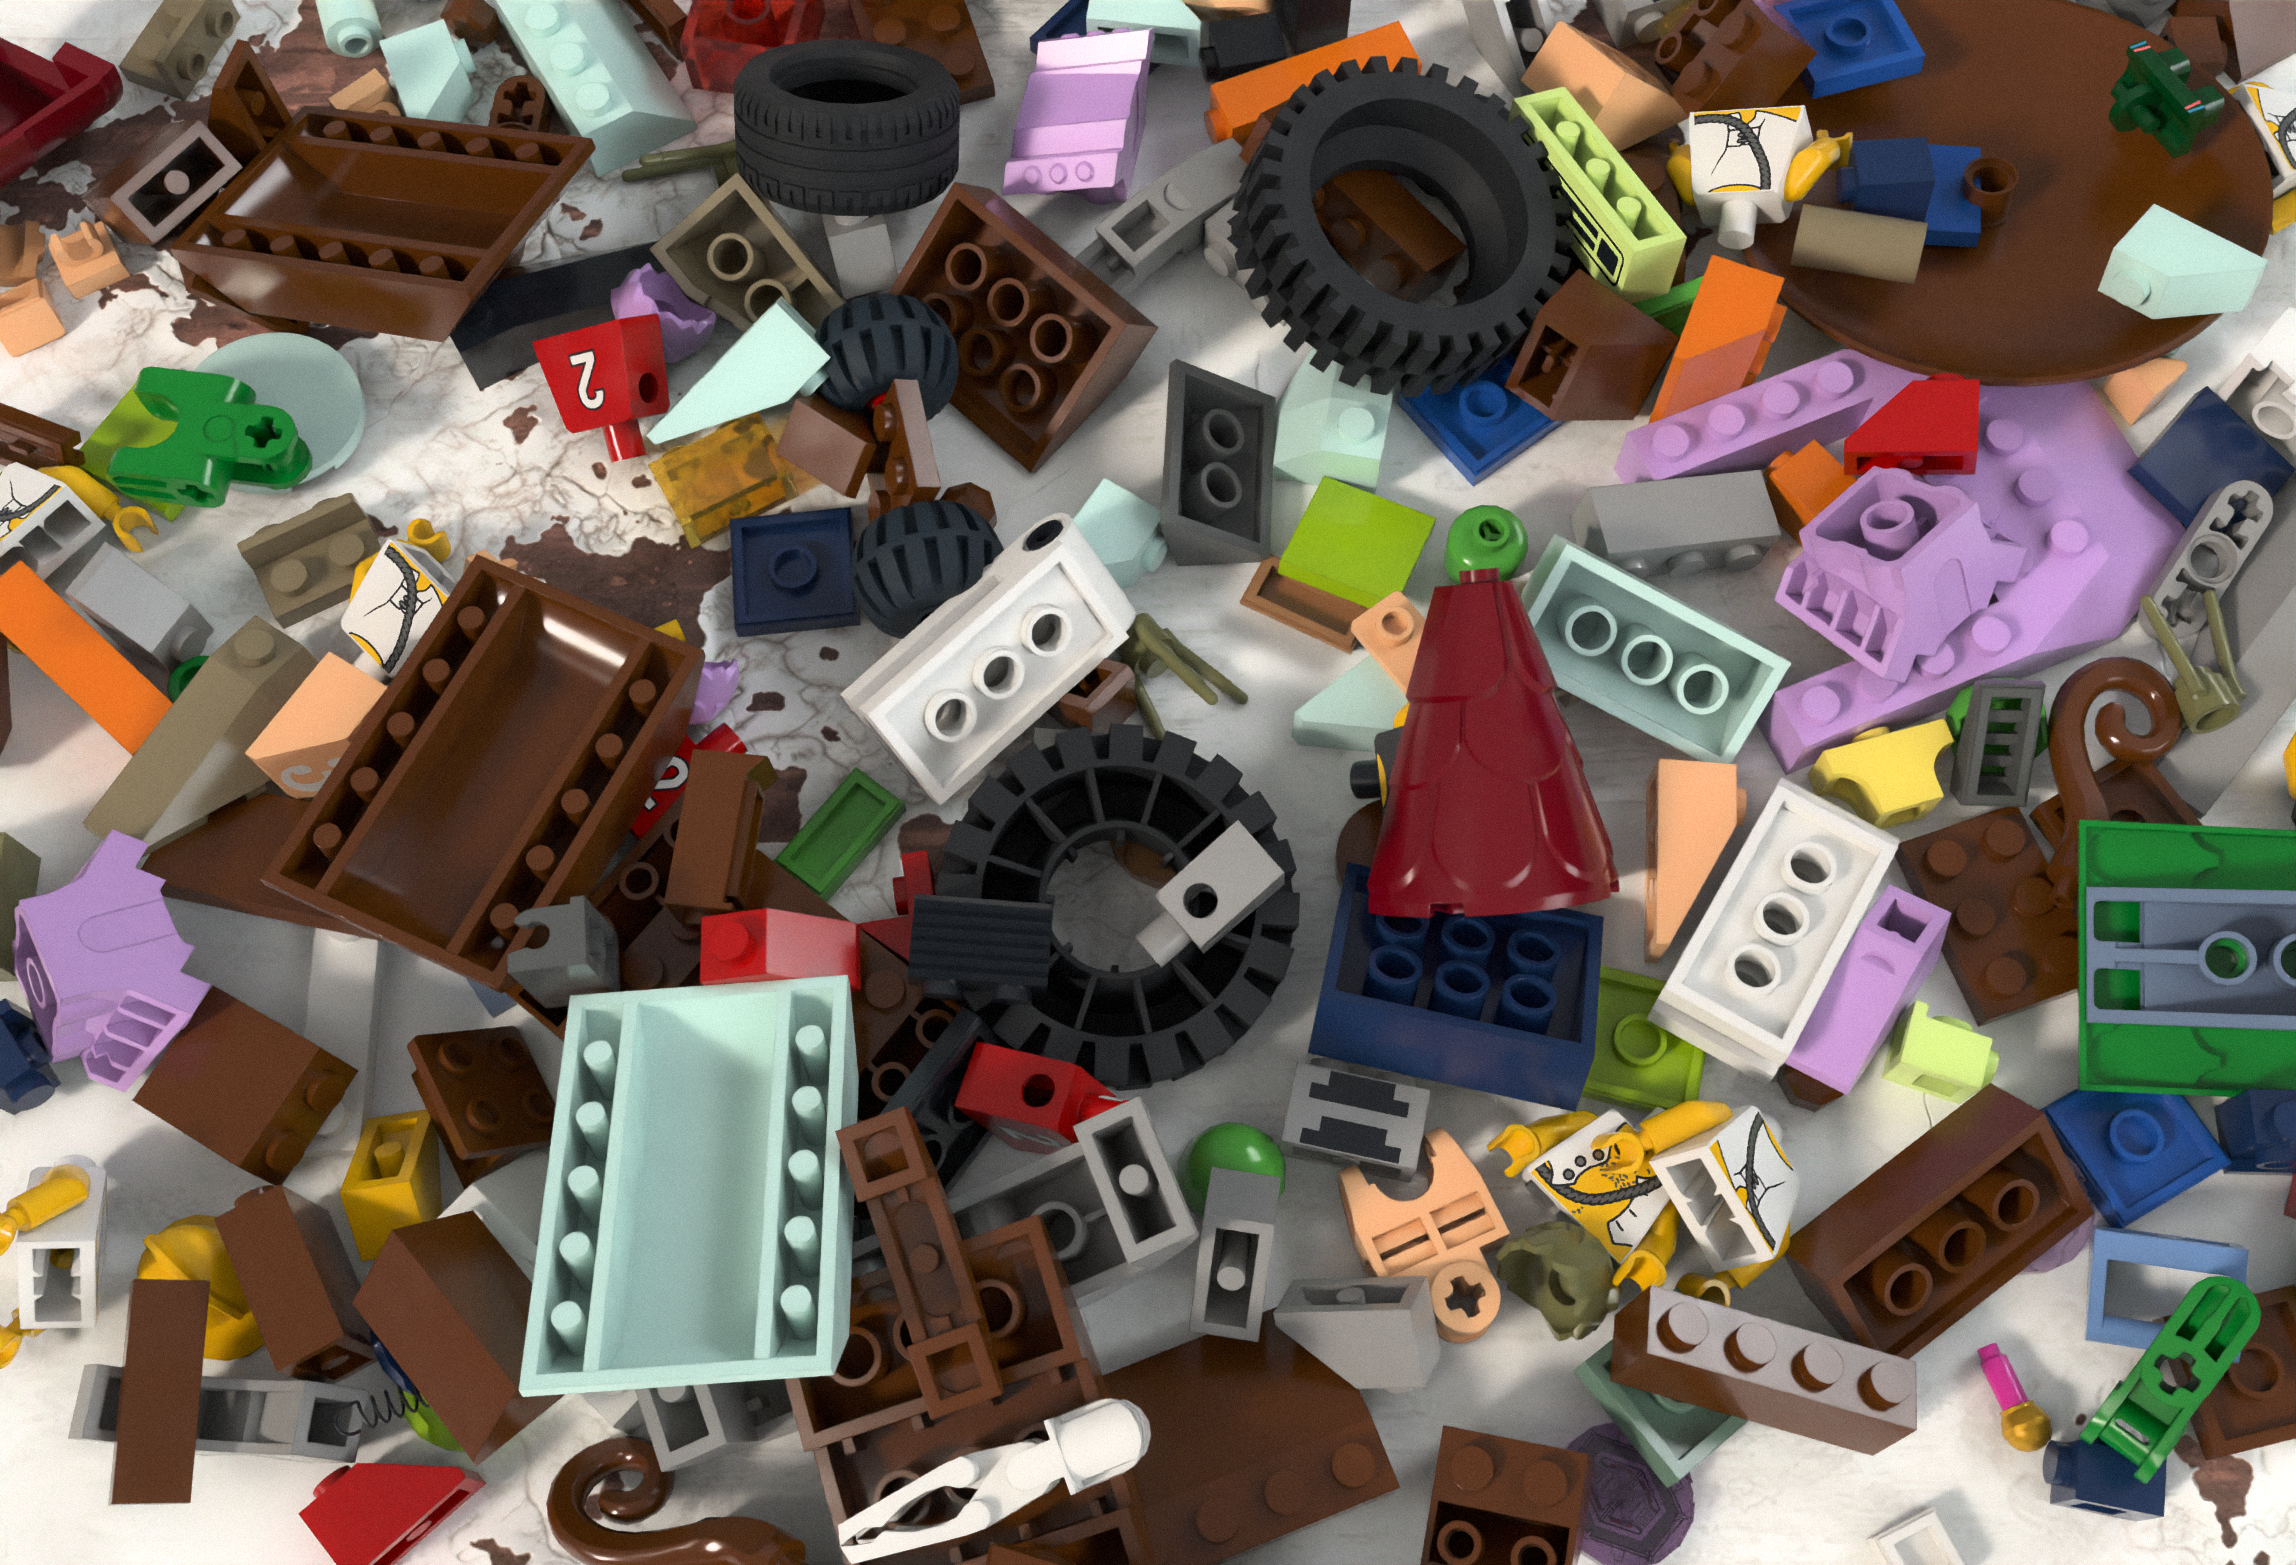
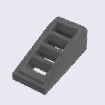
M1975 679L1952 768L1949 789L1960 805L2026 807L2046 687L2042 681ZM1991 698H2022L2020 709H1990ZM1988 722L2015 723L2014 731H1987ZM1984 744L2009 745L2007 753H1983ZM1981 766L2003 767L2002 774H1980Z

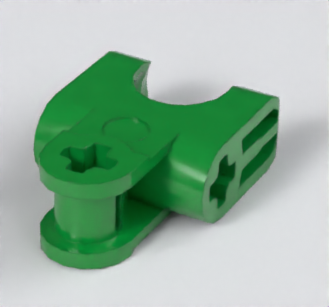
M151 366L143 368L139 372L133 391L151 415L164 421L178 422L176 429L168 439L147 448L125 446L117 449L111 457L106 478L125 496L137 500L216 508L225 503L231 483L267 487L274 490L288 489L298 485L308 476L312 468L313 457L306 442L298 436V430L292 417L283 409L255 404L256 393L244 382L220 374Z
M2224 1276L2207 1277L2193 1285L2124 1381L2119 1380L2079 1438L2090 1446L2097 1438L2105 1442L2138 1466L2133 1477L2146 1485L2186 1431L2188 1420L2202 1401L2211 1393L2259 1327L2261 1310L2256 1297L2248 1287L2240 1281ZM2181 1358L2189 1364L2188 1370L2192 1374L2190 1382L2185 1386L2177 1384L2173 1387L2168 1385L2162 1379L2163 1374L2160 1371L2161 1365L2166 1359ZM2116 1420H2123L2147 1437L2150 1442L2147 1444L2143 1443L2118 1425Z

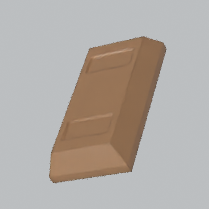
M1270 553V558L1262 560L1240 600V604L1351 655L1358 642V639L1351 632L1352 621L1369 608L1278 574L1281 558Z

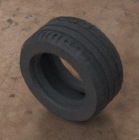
M831 39L799 42L764 51L748 61L734 82V122L738 169L752 189L764 198L785 207L809 213L834 216H870L916 208L941 195L958 172L959 87L950 72L939 61L918 51L887 43Z

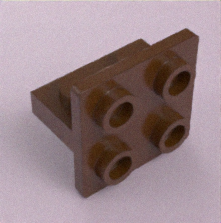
M505 1026L417 1035L407 1044V1049L417 1068L411 1074V1077L464 1189H467L479 1179L508 1165L524 1150L551 1146L556 1103L517 1027Z

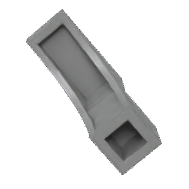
M103 1364L84 1365L68 1439L114 1444L122 1367ZM202 1376L195 1455H249L305 1463H355L361 1433L355 1436L342 1435L336 1430L333 1419L336 1411L341 1406L355 1400L360 1401L365 1413L369 1390L307 1380H253ZM357 1404L349 1406L339 1413L337 1419L338 1426L344 1432L351 1433L362 1429L363 1418Z

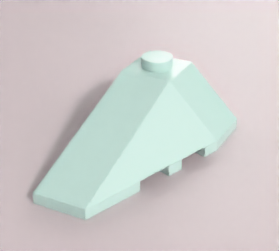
M1312 347L1275 406L1273 478L1319 486L1323 476L1375 495L1395 386L1387 395L1370 392L1372 376L1364 374L1355 387L1340 382L1339 378L1344 366L1332 361L1324 373L1309 364L1317 352Z

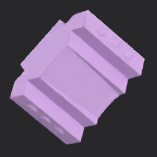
M1122 27L1106 33L1103 30L1088 32L1087 35L1070 33L1062 35L1061 38L1044 39L1038 42L1036 68L1030 73L1014 129L1012 155L1005 162L1002 195L1027 193L1053 195L1062 192L1083 196L1087 201L1099 205L1109 204L1114 201L1122 203L1127 201L1146 125L1147 80L1154 27L1133 30L1128 27Z
M1873 466L1799 531L1804 551L1786 566L1774 601L1883 680L1906 683L1916 654L1935 657L1939 645L1946 640V636L1969 615H1973L1978 609L1987 610L1997 581L2015 583L2027 548L1981 518L1978 501L1966 497L1965 492L1961 489L1945 485L1935 487L1919 475L1910 473L1905 469H1882Z
M112 829L68 885L51 893L19 900V906L15 907L16 936L15 940L11 943V951L13 957L12 967L51 1063L80 1056L89 1079L126 1092L148 1066L153 1065L160 1052L172 1043L177 1032L187 1026L211 984L180 972L195 946L182 941L180 934L174 926L160 891L166 880L135 868L149 843Z

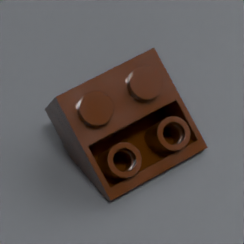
M1695 0L1674 28L1661 39L1656 50L1646 62L1689 117L1690 112L1773 107L1818 52L1789 20L1765 0Z
M1578 269L1539 309L1504 387L1552 421L1634 420L1641 411L1680 337L1584 271Z
M1443 1425L1420 1565H1577L1585 1535L1595 1466L1594 1459L1587 1453Z

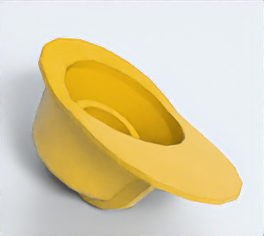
M193 1215L176 1220L158 1234H149L142 1241L146 1249L141 1254L137 1268V1279L209 1280L210 1290L203 1358L231 1361L250 1356L265 1345L215 1224L214 1218L216 1217Z

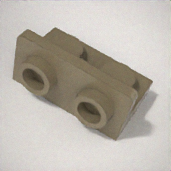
M163 0L118 67L127 81L185 101L197 82L205 76L209 64L225 40L233 34L241 16L232 0Z
M346 493L337 498L324 499L315 504L312 509L280 524L267 525L259 529L253 536L237 544L241 556L253 569L275 620L283 629L350 599L355 568L360 562L381 550L383 546L370 518L352 493Z

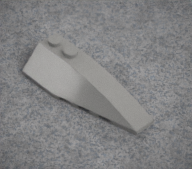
M2287 480L2272 497L2273 515L2270 523L2218 601L2223 615L2236 676L2247 694L2245 699L2238 702L2241 707L2240 714L2228 725L2209 733L2195 734L2188 727L2182 729L2178 741L2171 750L2152 762L2199 819L2206 815L2296 698V481ZM2206 620L2201 629L2196 632L2198 637L2190 662L2194 668L2208 666L2213 673H2220L2208 620Z

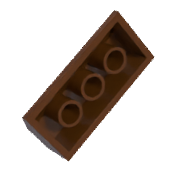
M1989 1083L1792 1235L1784 1257L1806 1296L1844 1341L1909 1360L2086 1221L2094 1212L2045 1114Z

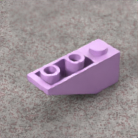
M1889 884L1858 927L1785 1064L1848 1096L1937 964L1952 913Z

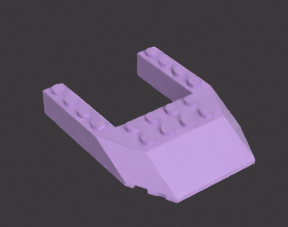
M1851 348L1842 349L1627 432L1614 469L1623 484L1764 470L1774 459L1788 449L1796 454L1814 439L1823 447L1850 436L1913 380H1926L1930 376L1913 373L1877 361ZM2087 380L2031 387L1980 385L1978 454L1975 475L1919 476L1935 487L1945 485L1961 489L1965 492L1966 497L1978 501L1981 518L2027 548L2015 583L1997 581L1987 610L1978 609L1973 615H1969L1946 636V640L1939 645L1935 657L1916 654L1906 683L1883 680L1867 667L1859 664L1855 659L1774 692L1756 723L1785 775L1815 764L1823 751L1851 744L1856 736L1868 730L1888 727L1890 732H1893L1947 710L1958 691L1974 684L1975 679L1999 677L2022 679L2108 644L2120 635L2139 610L2141 596L2146 595L2186 531L2180 521L2127 472L2138 457Z

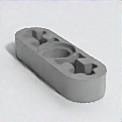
M2241 480L2215 490L2207 498L2147 591L2146 595H2150L2165 619L2167 618L2168 611L2161 604L2178 599L2185 588L2196 591L2184 596L2176 609V614L2183 620L2169 624L2177 640L2189 637L2201 629L2207 620L2203 599L2204 592L2213 590L2217 594L2218 601L2220 600L2270 523L2273 515V502L2266 489L2258 483ZM2241 499L2245 503L2241 512L2248 519L2233 524L2225 534L2216 532L2215 530L2226 527L2234 515L2235 510L2228 503ZM2197 545L2210 547L2218 556L2219 569L2213 578L2200 576L2192 567L2191 554ZM2140 605L2137 615L2142 630L2152 639L2160 641Z

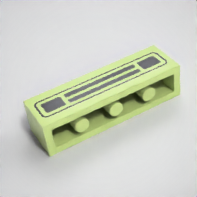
M1565 86L1514 98L1508 124L1520 115L1530 126V129L1522 138L1525 144L1529 147L1541 140L1546 147L1549 155L1540 168L1542 172L1556 169L1562 185L1552 199H1569L1572 214L1561 227L1573 229V244L1570 248L1595 280L1630 304L1668 294L1687 239L1686 235Z

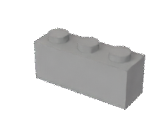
M1761 470L1589 487L1569 518L1578 546L1640 579L1646 576L1670 574L1672 578L1681 579L1696 575L1702 570L1726 568L1729 572L1746 571L1759 565L1763 561L1765 554L1782 535Z

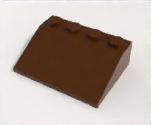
M954 182L888 292L892 293L895 297L899 294L914 297L926 303L944 320L955 339L959 354L957 383L949 403L1030 473L1037 472L1127 377L1159 328L989 188Z
M1277 1307L1262 1312L1258 1342L1206 1334L1103 1375L1110 1398L1124 1399L1132 1402L1142 1409L1149 1420L1151 1439L1147 1452L1131 1469L1157 1565H1220L1392 1495L1400 1488L1359 1389H1356L1279 1329L1275 1324L1273 1315Z

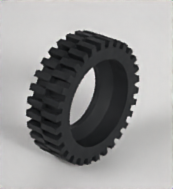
M1371 56L1362 71L1356 59L1342 62L1334 75L1327 68L1316 74L1308 87L1303 83L1294 91L1287 104H1284L1242 174L1239 181L1242 184L1235 194L1232 210L1238 211V214L1231 224L1232 240L1243 241L1234 255L1238 270L1255 268L1244 285L1251 300L1265 295L1268 296L1270 301L1261 313V316L1270 328L1282 320L1291 327L1283 342L1293 352H1296L1304 342H1307L1317 350L1309 362L1316 369L1324 373L1332 361L1344 366L1339 378L1340 382L1355 387L1364 374L1372 376L1370 389L1372 393L1387 395L1395 384L1400 381L1402 397H1419L1428 385H1430L1434 396L1448 393L1457 382H1459L1461 388L1475 382L1483 372L1487 374L1496 367L1531 329L1539 309L1562 286L1559 284V281L1567 274L1571 258L1563 254L1573 244V229L1561 227L1572 214L1569 199H1552L1562 185L1556 169L1542 172L1540 168L1549 155L1546 147L1541 140L1529 147L1522 140L1523 136L1530 129L1529 124L1520 115L1509 124L1498 115L1506 105V102L1494 92L1485 104L1475 98L1473 95L1479 85L1475 80L1464 75L1456 87L1446 83L1449 68L1435 63L1432 64L1425 76L1418 75V59L1401 57L1392 72L1389 71L1386 56ZM1363 169L1393 172L1407 177L1428 189L1451 212L1466 242L1469 271L1465 289L1458 302L1450 307H1431L1414 304L1393 297L1362 279L1339 257L1323 233L1312 203L1315 193L1334 177L1346 172Z

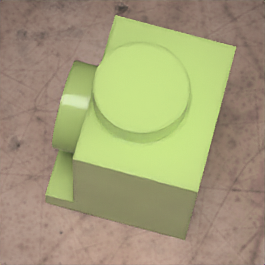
M1916 1000L1904 1011L1894 1026L1881 1078L1960 1105L1981 1088L1983 1089L1992 1082L1998 1065L1999 1053L1991 1049L1992 1038L1972 1032V1026L1960 1019L1948 1016L1926 1017L1929 1004Z

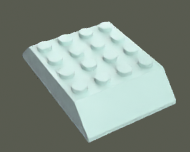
M848 975L570 995L519 1383V1392L522 1397L834 1375L849 1338L855 1193L835 1131L857 1124L859 1085Z

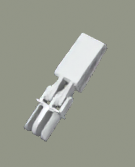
M1114 1398L1096 1400L1057 1417L1044 1421L1050 1440L1045 1441L1039 1438L1027 1439L958 1457L937 1467L839 1524L840 1547L850 1563L854 1564L966 1536L988 1528L1037 1498L1049 1493L1060 1482L1062 1477L1065 1478L1070 1495L1078 1493L1086 1488L1121 1475L1138 1463L1140 1458L1147 1452L1151 1439L1149 1420L1142 1409L1132 1402ZM942 1486L978 1489L970 1502L952 1520L932 1525L901 1524L894 1530L883 1531L876 1538L860 1539L874 1527H883L890 1521L900 1520L923 1497ZM856 1535L858 1544L845 1545Z

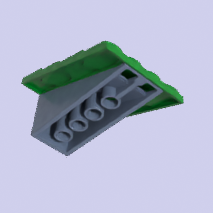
M2079 819L2077 822L2078 1090L2235 1097L2248 1089L2296 1090V830Z

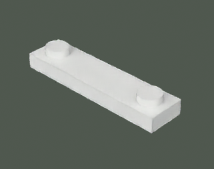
M315 928L304 1038L359 1071L346 1089L339 1104L333 1108L305 1150L302 1158L354 1156L366 1121L372 1116L387 941L385 940L378 941Z

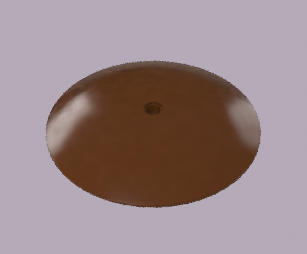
M1894 0L1926 55L1921 73L1811 99L1802 80L1798 76L1773 105V107L1805 105L1813 142L1816 141L1817 131L1821 129L1827 130L1831 138L1842 137L1847 132H1853V141L1927 137V142L1930 145L1981 147V157L1971 161L1965 168L1960 189L1965 199L1981 207V234L1977 248L1924 245L1914 284L1790 265L1803 204L1847 210V204H1839L1836 198V176L1838 170H1826L1802 199L1794 201L1789 218L1782 223L1756 224L1753 244L1746 249H1740L1752 268L1785 278L1778 298L1815 329L1842 345L1870 358L1913 373L1926 376L1953 373L1961 375L1965 379H1980V385L2031 387L2059 385L2101 378L2135 368L2166 355L2195 338L2224 313L2151 319L2098 291L2113 248L2153 204L2262 257L2268 243L2273 220L2274 196L2270 167L2257 133L2247 115L2232 95L2210 72L2183 52L2189 59L2191 73L2186 83L2188 89L2192 91L2205 85H2213L2224 97L2225 103L2217 123L2197 132L2190 152L2174 159L2151 133L2145 134L2139 127L2125 133L2118 132L2109 122L2108 116L2113 104L2116 102L2111 96V91L2128 66L2129 58L2126 55L2128 46L2145 40L2156 53L2175 48V46L2128 20L2089 6L2067 0ZM1981 177V190L1973 183V180Z

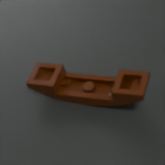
M908 1106L897 1108L835 1131L858 1202L866 1201L913 1344L907 1346V1350L930 1419L933 1420L1002 1395L1004 1390L995 1349L970 1262L941 1181Z

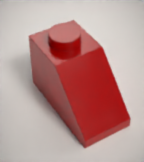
M1941 373L1932 375L1926 380H1913L1844 440V475H1864L1873 466L1882 469H1905L1917 475H1975L1978 454L1980 379H1965L1958 374Z
M770 908L701 917L700 983L703 985L848 975L851 993L861 991L860 927L855 922Z
M356 1463L352 1468L350 1465L342 1466L325 1477L313 1491L316 1499L299 1513V1516L336 1565H395L482 1488L486 1482L479 1473L460 1467Z

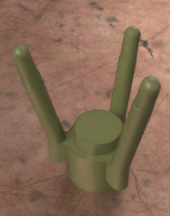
M735 139L716 145L642 155L639 158V163L642 167L625 170L621 176L624 181L630 182L709 167L715 185L719 188L737 172L741 174L737 166Z
M2207 590L2203 594L2220 673H2213L2208 666L2196 668L2192 666L2150 595H2143L2139 600L2140 605L2180 674L2173 682V687L2183 715L2182 729L2188 727L2192 733L2204 734L2228 725L2240 714L2241 707L2238 702L2245 699L2247 694L2236 676L2216 592Z
M1148 613L1136 615L1133 624L1126 631L1129 638L1115 649L1122 657L1119 663L1128 665L1135 674L1136 702L1156 740L1162 741L1166 731L1139 677L1141 674H1145L1147 678L1152 679L1161 675L1169 668L1207 704L1215 705L1218 702L1217 694L1195 673L1197 672L1237 703L1242 705L1248 701V696L1245 692L1184 646L1168 628L1162 629Z

